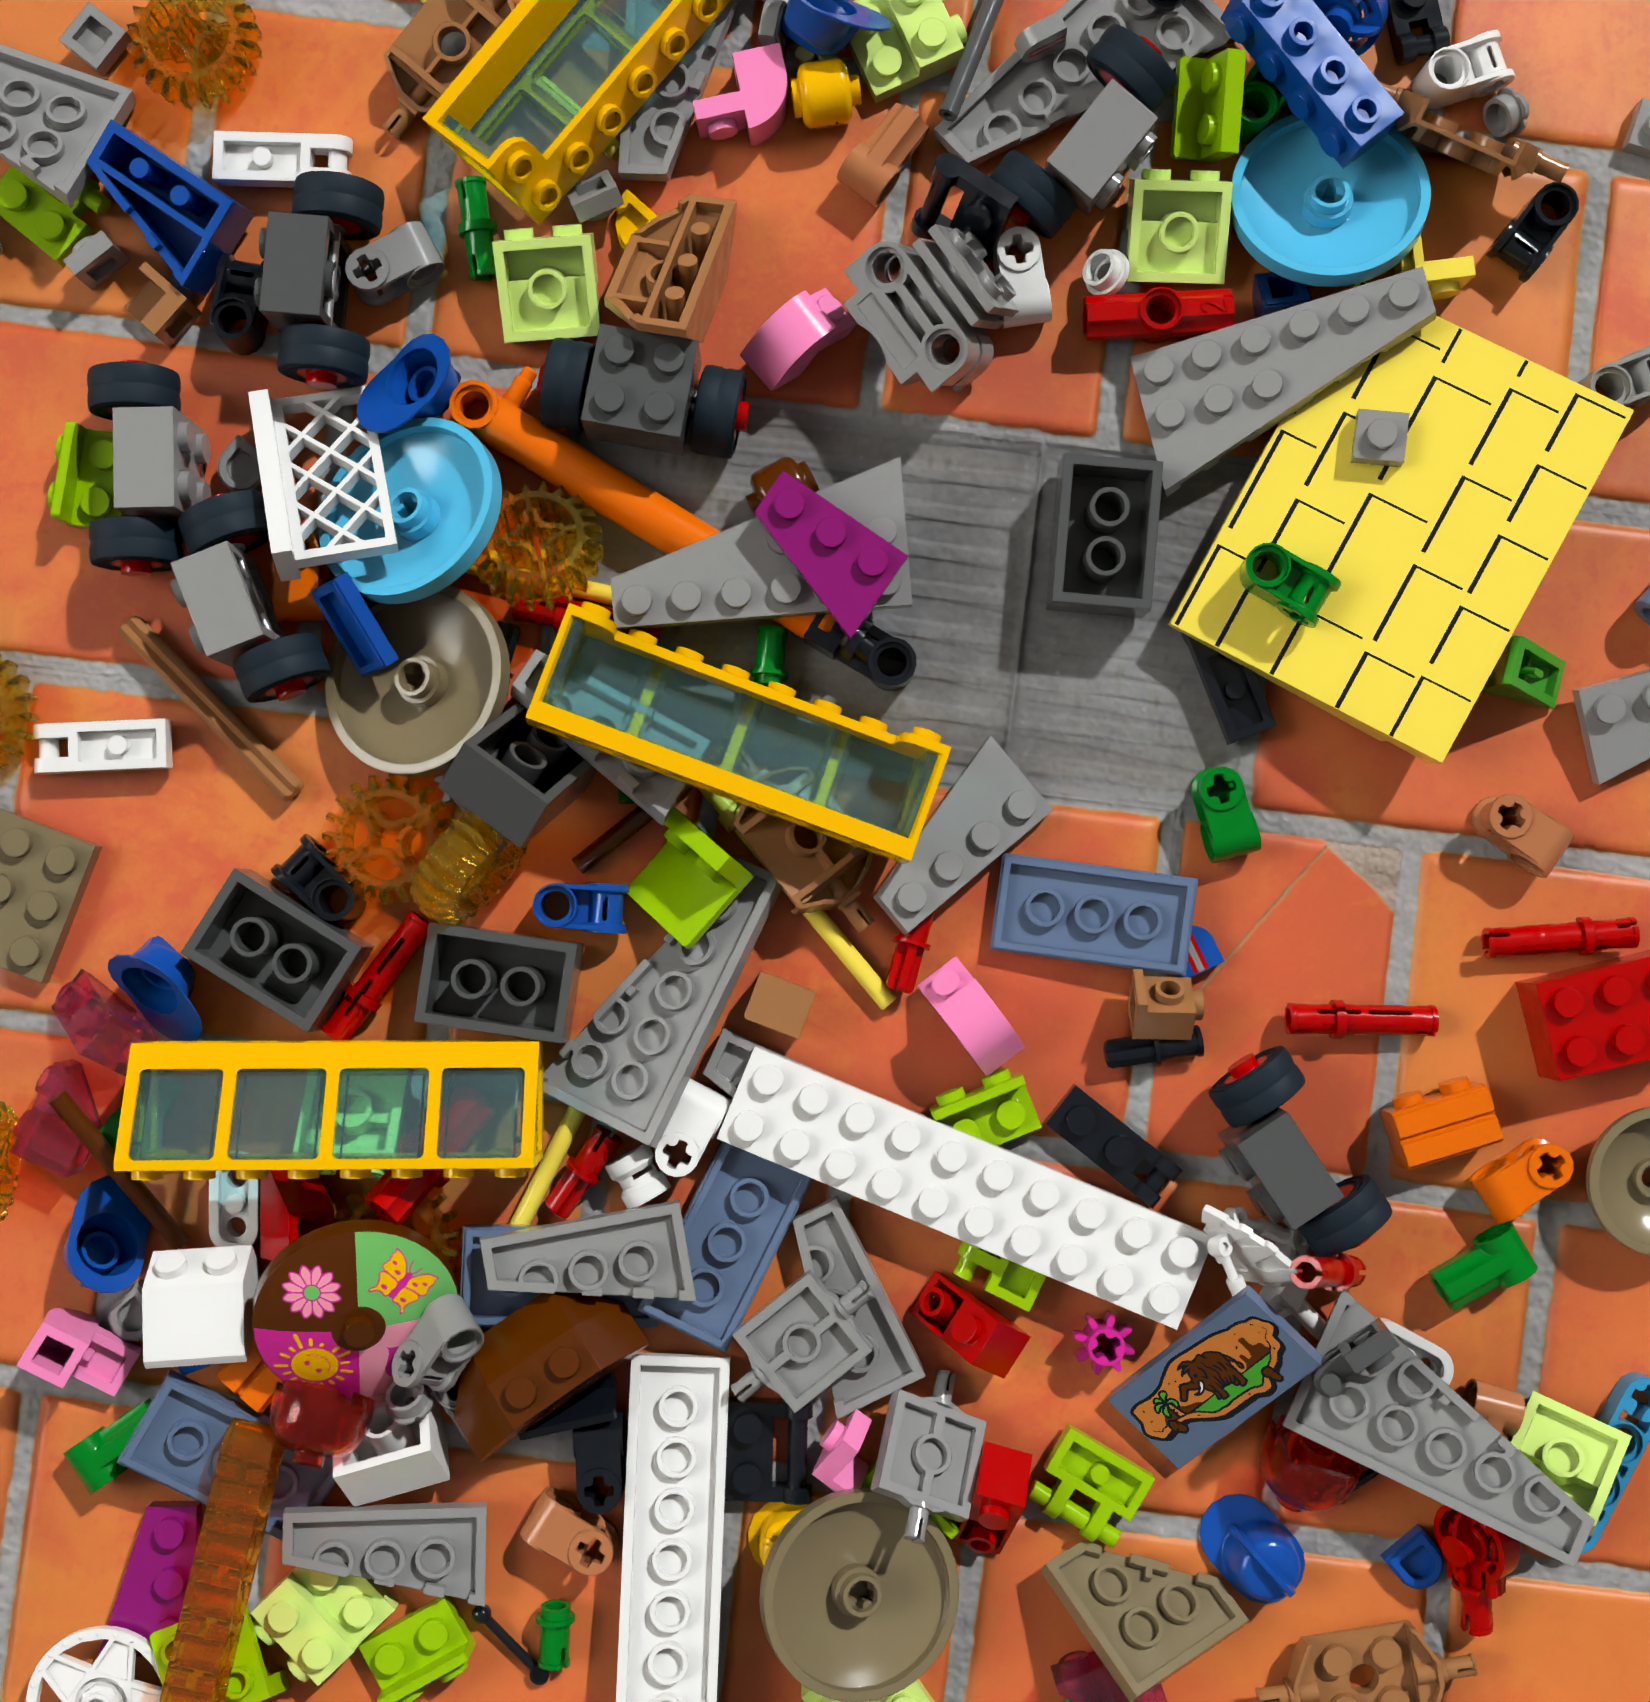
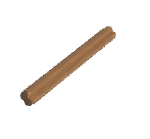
M133 616L120 627V636L281 800L289 801L300 792L304 786L303 782L144 619Z

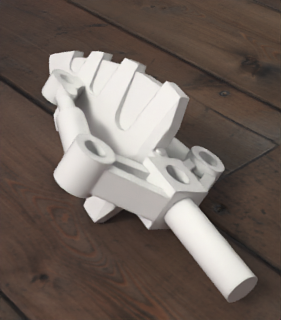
M1206 1204L1202 1211L1201 1222L1206 1223L1203 1232L1212 1237L1208 1241L1207 1249L1209 1254L1216 1258L1217 1263L1223 1265V1269L1228 1276L1226 1284L1232 1297L1247 1286L1245 1282L1259 1283L1263 1286L1259 1295L1283 1318L1292 1314L1318 1341L1326 1321L1305 1300L1309 1289L1299 1288L1290 1278V1273H1297L1298 1270L1290 1268L1291 1263L1295 1258L1306 1255V1250L1309 1247L1306 1238L1302 1236L1298 1228L1293 1231L1289 1227L1273 1224L1262 1218L1255 1220L1248 1217L1247 1211L1243 1207H1228L1222 1212Z

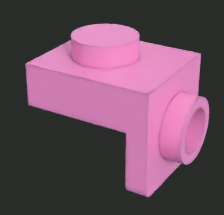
M855 1409L843 1424L835 1420L820 1441V1446L823 1449L812 1471V1475L835 1492L861 1488L869 1466L857 1457L856 1454L861 1448L872 1420L858 1409Z

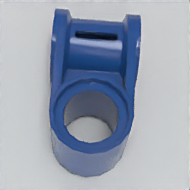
M585 883V885L547 884L539 889L534 896L533 912L538 921L552 928L583 929L582 932L627 934V926L622 924L624 894L629 893V885ZM556 891L564 893L570 902L569 912L560 920L550 918L544 909L545 899L549 894ZM608 897L607 919L605 920V898Z

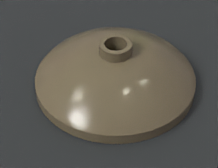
M1650 1107L1631 1111L1610 1124L1596 1141L1589 1156L1586 1169L1587 1196L1591 1209L1600 1225L1622 1245L1650 1255V1183L1645 1185L1642 1181V1175L1645 1170L1650 1168Z

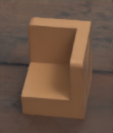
M144 261L138 269L150 280L127 304L126 309L164 344L171 348L202 312Z
M760 971L744 1017L749 1021L799 1039L816 991L768 972Z

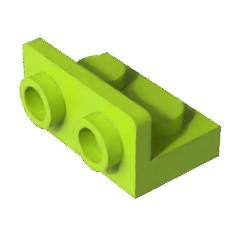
M1227 48L1208 59L1183 56L1177 60L1176 77L1178 82L1174 90L1170 156L1172 159L1216 163L1239 153L1247 50Z
M66 421L64 434L59 435L55 447L56 459L59 462L56 481L51 483L47 494L51 518L70 527L89 529L90 522L95 519L127 516L114 508L113 433L86 429L76 422Z
M1008 1068L997 1070L987 1077H982L983 1086L965 1093L963 1086L945 1091L935 1097L938 1104L929 1107L934 1121L942 1122L997 1146L1042 1128L1025 1086L1026 1082L1023 1075L1019 1071L1010 1074Z
M444 1595L443 1598L438 1597L366 1637L359 1644L358 1648L382 1690L376 1701L412 1702L425 1691V1685L439 1677L443 1683L450 1681L466 1670L469 1666L467 1661L476 1646V1642L452 1597Z

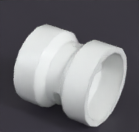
M646 1144L627 1152L605 1166L611 1180L620 1184L623 1190L621 1198L627 1209L636 1208L671 1187L665 1173L657 1171L653 1164L655 1155L650 1146ZM641 1171V1173H640L639 1175H637V1176H635V1177H632V1175H634V1174H636L637 1172Z

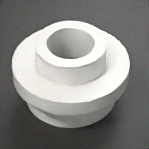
M1099 249L1092 253L1086 260L1082 271L1083 280L1088 291L1094 296L1116 294L1128 278L1130 270L1129 260L1123 253L1115 249Z

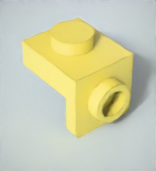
M1421 235L1411 251L1393 267L1394 275L1423 266L1433 300L1446 299L1458 295L1460 290L1476 275L1473 256L1424 261Z

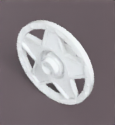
M108 1625L87 1627L73 1632L57 1642L37 1664L29 1681L26 1702H40L43 1680L45 1679L62 1702L167 1701L163 1687L134 1679L136 1650L150 1662L160 1679L151 1642L129 1629ZM100 1639L109 1640L93 1665L63 1653V1651L81 1642Z

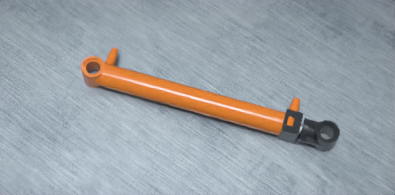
M524 367L520 374L514 378L503 397L495 393L487 383L479 380L465 381L453 390L449 399V410L457 424L468 429L485 444L664 554H670L721 532L554 428L543 425L541 420L521 409L520 406L532 389V383L537 377L536 371L532 368ZM477 401L489 403V409L484 417L478 420L467 418L468 408ZM831 614L771 618L803 638L804 643L832 660L841 646H844L837 660L868 678L876 687L885 691H897L905 687L911 681L917 666L916 654L910 644L903 639L889 635L867 620L863 622L850 641ZM886 653L898 654L903 658L905 670L897 676L890 677L884 675L878 667V659Z

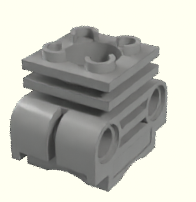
M935 224L928 230L934 241L918 238L912 244L913 247L889 241L878 242L867 249L844 270L858 290L843 303L857 324L868 330L876 338L885 355L886 364L901 385H910L920 381L922 385H927L931 392H935L941 386H952L954 391L959 393L981 375L992 362L994 355L993 343L984 328L997 330L1004 324L999 315L1013 317L1020 311L1012 301V298L1016 296L1014 288L1002 273L994 276L983 261V258L988 255L985 248L970 231L964 234L958 228L951 229ZM959 343L960 352L957 358L955 349L957 344Z

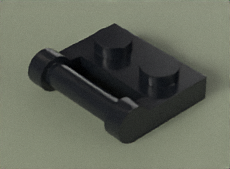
M952 153L940 154L936 158L931 171L933 182L923 207L916 210L911 230L917 237L928 240L933 239L928 230L935 224L951 229L958 228L964 234L970 231L985 248L988 255L983 258V261L987 264L993 256L1019 196ZM956 186L964 191L951 220L941 214L951 187Z
M729 1397L725 1501L783 1502L790 1505H804L811 1502L812 1486L807 1483L808 1419L813 1417L812 1400L794 1413L783 1398L749 1397L742 1403L737 1397ZM774 1417L788 1419L787 1482L773 1481Z

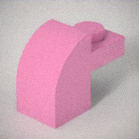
M780 43L732 53L738 91L693 101L700 139L710 137L713 140H723L736 135L738 130L747 129L750 147L765 142L777 132L785 119L788 108L787 73Z
M826 288L812 295H809L804 290L780 307L758 329L740 356L772 392L799 377L819 351L848 336L856 323L843 309L841 303Z
M956 956L917 985L986 1077L1026 1047L993 1000Z
M54 1308L45 1316L16 1366L62 1389L70 1376L115 1397L138 1359L142 1347L130 1341L120 1339L114 1333L98 1326L101 1319L93 1315L70 1308Z

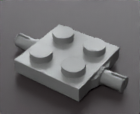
M809 1269L734 1330L732 1336L747 1353L752 1370L731 1385L734 1395L739 1393L737 1398L744 1403L746 1399L766 1385L768 1388L779 1393L794 1413L799 1411L872 1352L873 1345L856 1326L853 1316L855 1311L875 1297L870 1288L867 1289V1284L861 1280L839 1298L828 1291L813 1271Z
M948 1370L936 1371L932 1397H919L901 1389L891 1393L870 1490L898 1500L909 1509L903 1539L906 1541L911 1540L912 1543L917 1544L925 1543L924 1538L928 1518L931 1514H937L957 1522L969 1519L987 1421L965 1414L951 1402L957 1375L953 1372L949 1374L950 1371Z

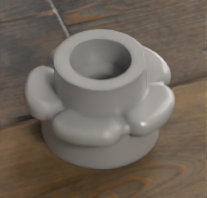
M1502 88L1498 90V95L1493 96L1484 105L1483 120L1485 126L1491 134L1497 137H1503L1510 133L1518 135L1523 132L1527 125L1526 119L1529 115V104L1522 94L1516 93L1514 89Z
M394 1381L386 1392V1412L390 1417H394V1421L397 1424L410 1425L424 1418L432 1409L434 1403L431 1398L433 1390L428 1385L417 1384L412 1388L400 1387Z

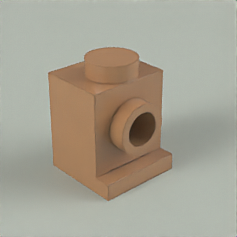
M1133 969L1127 1002L1132 1039L1191 1040L1195 1020H1202L1204 1016L1203 991L1193 990L1191 977L1144 976L1143 969Z

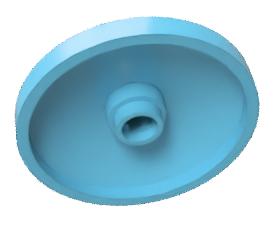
M1293 114L1265 128L1242 152L1232 177L1233 191L1230 218L1235 233L1244 248L1256 261L1271 272L1306 285L1319 287L1347 286L1370 280L1385 273L1398 264L1411 251L1423 230L1431 200L1430 179L1418 151L1395 128H1392L1386 137L1343 169L1334 158L1328 156L1322 150L1318 138L1308 125Z
M415 418L396 430L378 433L399 552L327 564L336 577L348 572L361 596L368 600L385 604H402L421 600L443 590L474 564L494 532L502 502V483L498 466L492 454L475 435L462 425L442 418ZM362 444L348 459L358 463L370 448ZM372 465L369 470L374 473V468ZM340 467L331 485L337 487L349 472ZM360 479L347 494L365 503L377 490V487ZM338 503L327 515L326 519L343 528L356 512ZM379 505L375 510L381 513ZM367 519L353 535L362 540L385 537L383 527ZM319 528L320 547H326L335 536Z

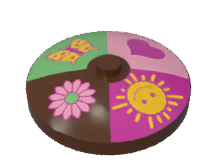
M372 1219L348 1220L325 1225L310 1231L286 1246L263 1272L257 1284L252 1303V1330L256 1348L267 1367L278 1378L304 1393L334 1400H356L386 1394L389 1386L394 1382L392 1376L394 1354L416 1326L425 1308L440 1296L446 1294L459 1295L455 1274L445 1255L432 1241L406 1226Z

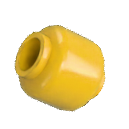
M835 58L803 63L798 68L797 77L790 78L794 118H802L803 123L809 129L848 124L852 118L853 106L862 104L858 74L849 75L847 66L841 59Z

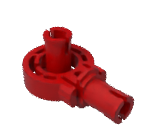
M1442 1505L1434 1518V1534L1437 1545L1448 1562V1577L1452 1579L1453 1587L1461 1593L1460 1627L1464 1632L1469 1630V1635L1487 1636L1493 1632L1492 1599H1496L1506 1593V1575L1514 1571L1519 1563L1520 1543L1460 1512L1456 1514V1510ZM1492 1549V1555L1491 1557H1488L1490 1550Z

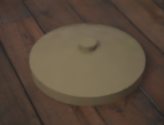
M450 585L429 597L409 603L385 604L367 600V606L399 659L383 669L362 677L337 638L328 661L331 673L325 679L326 704L331 723L346 748L359 760L373 768L403 777H425L447 771L463 743L502 714L510 684V660L503 633L494 617L481 603Z
M852 1488L828 1494L815 1500L797 1513L783 1528L771 1547L760 1583L759 1604L761 1620L767 1640L779 1661L806 1688L829 1699L843 1702H868L882 1699L914 1683L932 1666L943 1651L954 1627L958 1611L959 1579L956 1562L950 1545L939 1527L929 1517L924 1538L925 1543L917 1544L912 1543L911 1540L906 1541L903 1539L909 1509L898 1500L870 1491V1488Z

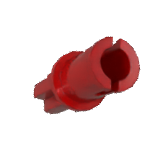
M935 911L906 935L901 930L898 936L893 935L892 941L896 942L886 980V987L905 994H911L914 991L924 950H930L931 945L926 944Z
M597 1124L576 1157H569L566 1161L567 1170L545 1201L549 1210L555 1215L562 1218L569 1217L589 1187L600 1182L599 1173L617 1147L623 1142L617 1134H614L612 1138L609 1137L612 1132L609 1128Z

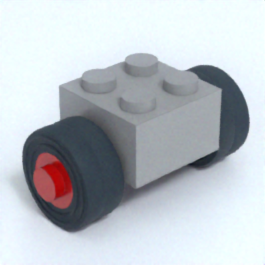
M1112 24L1106 29L1085 58L1088 68L1105 88L1046 160L1045 168L1026 155L1011 150L989 176L1019 196L1010 220L1019 227L1028 226L1045 238H1053L1061 229L1063 223L1074 213L1076 207L1088 216L1095 206L1103 211L1120 191V185L1125 179L1121 174L1127 167H1130L1135 172L1154 147L1152 145L1158 138L1153 134L1159 118L1154 113L1160 107L1163 100L1173 91L1178 82L1175 73L1162 57V53L1151 41L1143 36H1138L1118 24Z
M122 360L94 365L89 368L87 373L88 409L95 416L113 420L114 508L127 516L104 517L90 522V562L92 565L100 568L121 571V574L126 576H151L152 572L173 570L170 563L183 558V538L177 524L178 517L188 508L211 497L210 486L205 482L204 463H209L211 458L209 437L207 434H204L203 429L181 413V380L176 371L140 360Z
M254 490L213 495L185 510L178 517L177 524L185 541L189 556L170 563L176 577L171 580V588L181 607H187L194 623V625L189 626V634L200 654L205 653L206 657L233 667L236 677L240 682L243 695L250 703L267 702L276 699L278 701L293 699L306 693L308 688L327 678L331 670L319 638L314 633H299L285 636L280 622L275 617L273 603L255 558L247 554V552L269 541L262 494Z

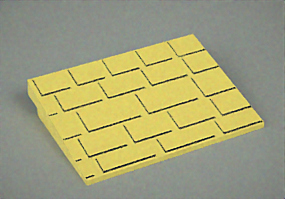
M1367 282L1353 284L1351 288L1367 284ZM1436 316L1434 321L1384 354L1378 353L1355 368L1354 374L1340 383L1336 381L1316 394L1313 401L1276 425L1168 625L1381 742L1388 741L1428 764L1443 763L1634 410ZM1358 409L1410 413L1405 458L1401 467L1350 463ZM1262 543L1278 544L1301 559L1322 567L1340 580L1341 586L1339 590L1330 593L1318 612L1319 622L1315 628H1309L1293 621L1276 607L1250 593L1243 587L1240 581V568L1247 555L1255 546ZM1265 558L1253 561V571L1258 578L1265 581L1276 579L1277 568L1273 562ZM1313 587L1310 588L1305 596L1304 603H1306L1313 592Z

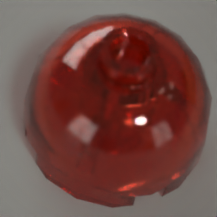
M284 1380L283 1384L276 1382L269 1412L271 1433L280 1446L295 1452L292 1462L309 1467L323 1468L325 1459L343 1458L355 1451L362 1443L371 1425L376 1402L369 1397L355 1392L352 1393L351 1401L348 1402L346 1401V1396L338 1393L337 1388L332 1386L293 1380Z
M1285 1415L1280 1416L1277 1424L1272 1420L1262 1439L1259 1450L1261 1476L1271 1492L1276 1495L1277 1501L1290 1511L1312 1513L1331 1511L1344 1504L1356 1487L1365 1469L1364 1465L1282 1426Z

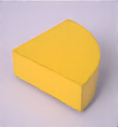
M628 189L621 196L624 204L617 207L615 218L616 234L618 235L617 238L623 252L631 234L657 217L654 212Z

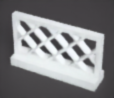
M367 385L271 400L268 389L248 392L271 554L281 582L301 579L300 568L399 552L379 435L367 430V433L362 431L364 427L361 425L358 417L349 424L335 416L342 406L358 404L360 396ZM307 412L315 418L301 432L286 423L285 415ZM326 424L342 432L330 448L313 439ZM289 438L293 440L291 444H289ZM354 439L370 448L358 463L341 455ZM304 447L321 456L308 471L292 463V460ZM332 463L349 472L337 487L319 478ZM372 465L374 468V473L369 470ZM295 477L299 479L297 484H295ZM360 479L377 487V490L365 503L347 494ZM311 486L328 496L314 512L298 503V500ZM338 503L356 512L343 528L326 519L327 515ZM379 505L381 513L375 510ZM301 517L306 520L303 524L301 523ZM369 519L384 528L385 537L362 540L353 534ZM317 527L335 536L326 547L305 550L304 541Z

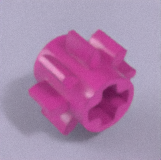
M1110 1310L1106 1311L1104 1319H1094L1092 1315L1086 1313L1085 1319L1088 1324L1084 1327L1083 1331L1072 1330L1074 1338L1084 1345L1074 1353L1079 1362L1091 1357L1092 1370L1096 1375L1101 1373L1103 1366H1113L1117 1372H1121L1122 1369L1119 1361L1123 1358L1124 1354L1134 1355L1135 1353L1132 1346L1123 1340L1124 1337H1127L1132 1332V1329L1127 1323L1115 1328V1316ZM1102 1333L1108 1338L1111 1346L1105 1351L1101 1350L1096 1340V1337Z

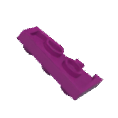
M782 471L755 510L756 518L791 564L793 563L812 588L813 593L840 625L841 630L851 641L906 562L908 555L785 471Z
M153 1501L147 1507L108 1626L129 1629L150 1641V1635L153 1632L202 1613L203 1503L199 1501ZM103 1639L99 1654L109 1640ZM136 1650V1657H144Z

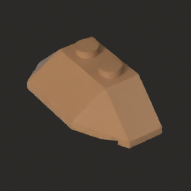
M689 194L678 202L677 208L658 215L632 233L605 294V306L637 331L703 343L728 277L737 211L736 200Z

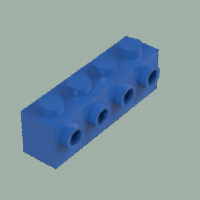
M1313 0L1229 1L1220 19L1224 22L1230 37L1235 42L1242 44L1255 60L1261 75L1266 80L1273 82L1286 98L1291 112L1308 125L1318 138L1322 150L1328 156L1334 158L1343 169L1386 137L1404 115V111Z

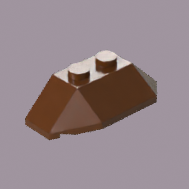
M541 1293L483 1333L484 1343L481 1349L471 1358L461 1372L454 1420L478 1460L482 1462L646 1348L650 1343L622 1301L598 1296L582 1295V1293Z

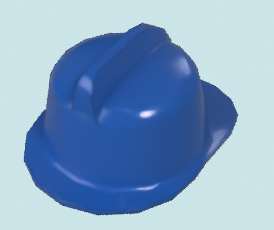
M788 0L782 22V31L787 37L810 52L818 55H832L843 50L859 29L887 31L890 30L892 23L879 12L850 0Z
M422 334L412 339L364 388L357 405V417L364 428L373 433H386L400 428L411 419L436 418L449 408V399L453 390L460 383L461 375L451 365L450 349L445 340L435 334Z
M160 936L150 938L132 955H116L109 960L108 971L112 979L128 994L143 1016L157 1031L174 1041H197L200 1039L203 1031L201 1018L189 1000L193 991L195 971L189 961Z
M105 1176L92 1181L81 1192L74 1208L69 1235L63 1248L64 1263L69 1273L80 1281L81 1287H86L99 1293H117L130 1287L140 1276L151 1225L111 1176Z
M1233 1494L1223 1496L1211 1503L1202 1516L1199 1533L1202 1548L1212 1564L1240 1594L1250 1601L1266 1604L1280 1601L1286 1596L1292 1597L1296 1593L1295 1588L1301 1582L1305 1569L1303 1549L1292 1533L1267 1506L1254 1497Z

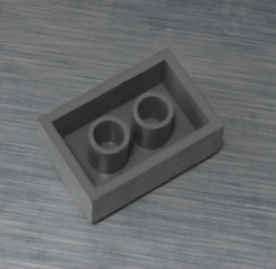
M1064 453L1057 468L1046 610L1143 618L1151 610L1163 475L1162 461Z
M517 702L463 743L438 788L452 797L459 807L471 811L494 828L500 837L522 848L584 793L596 774L597 769L557 735L528 725L525 718L528 710Z
M234 868L181 951V954L308 1033L321 1030V1026L327 1022L346 993V987L354 980L374 946L338 923L318 917L303 901L252 869Z
M429 922L414 1022L555 1043L567 1042L571 1035L584 943L444 922Z

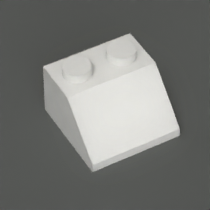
M252 1244L153 1251L142 1287L143 1363L146 1369L247 1362L253 1338L252 1303L257 1284L262 1276Z
M386 1394L356 1400L332 1399L333 1479L354 1507L450 1480L447 1434L440 1408L434 1395L431 1396L434 1403L430 1412L424 1418L410 1425L397 1424L394 1421V1417H390L387 1414Z

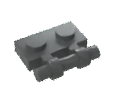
M1377 1318L1337 1345L1338 1348L1322 1358L1321 1366L1311 1372V1378L1316 1390L1322 1396L1334 1398L1344 1391L1346 1386L1345 1378L1352 1373L1358 1374L1366 1369L1368 1374L1372 1375L1395 1359L1391 1351L1400 1345L1380 1318Z

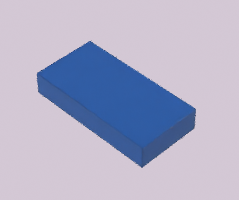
M348 572L310 591L360 676L365 677L389 666L399 659Z

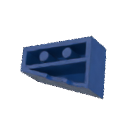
M110 119L86 163L123 211L131 216L145 234L144 238L149 245L158 251L174 272L173 276L180 285L206 297L215 282L216 268L220 256L224 253L232 254L255 213L135 132Z

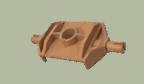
M427 0L383 55L390 76L399 93L397 100L400 105L382 126L399 140L415 118L424 117L515 8L514 2L512 0ZM451 32L462 33L466 38L464 50L456 56H447L441 51L443 38Z
M1380 82L1404 111V115L1394 128H1398L1399 132L1410 128L1407 135L1410 139L1494 176H1498L1502 171L1504 177L1511 176V181L1526 173L1533 174L1534 172L1560 183L1569 168V163H1564L1543 153L1542 149L1524 140L1520 141L1509 136L1506 143L1503 144L1474 131L1471 132L1467 140L1455 135L1460 125L1431 112H1427L1424 120H1421L1430 99L1401 87L1394 88Z
M744 750L739 752L733 768L737 775L810 802L814 801L819 786L814 776L805 768H789L771 773L763 770L760 773L744 753ZM828 797L826 808L841 813L831 798ZM739 803L728 830L732 833L736 829L796 906L791 910L794 915L831 910L836 907L839 911H843L858 933L875 921L856 898L861 894L858 889L869 870L873 856L872 852L814 831L817 838L815 848H803L797 844L794 838V829L799 825Z
M1409 1620L1302 1636L1292 1652L1288 1677H1283L1284 1684L1263 1688L1257 1687L1255 1691L1257 1702H1441L1445 1683H1448L1451 1679L1475 1677L1478 1673L1475 1668L1477 1667L1475 1659L1471 1653L1443 1659L1439 1653H1434ZM1361 1664L1372 1666L1373 1677L1368 1684L1364 1686L1350 1684L1349 1676L1356 1666Z

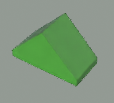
M1513 635L1481 692L1543 708L1555 709L1566 662L1526 637Z

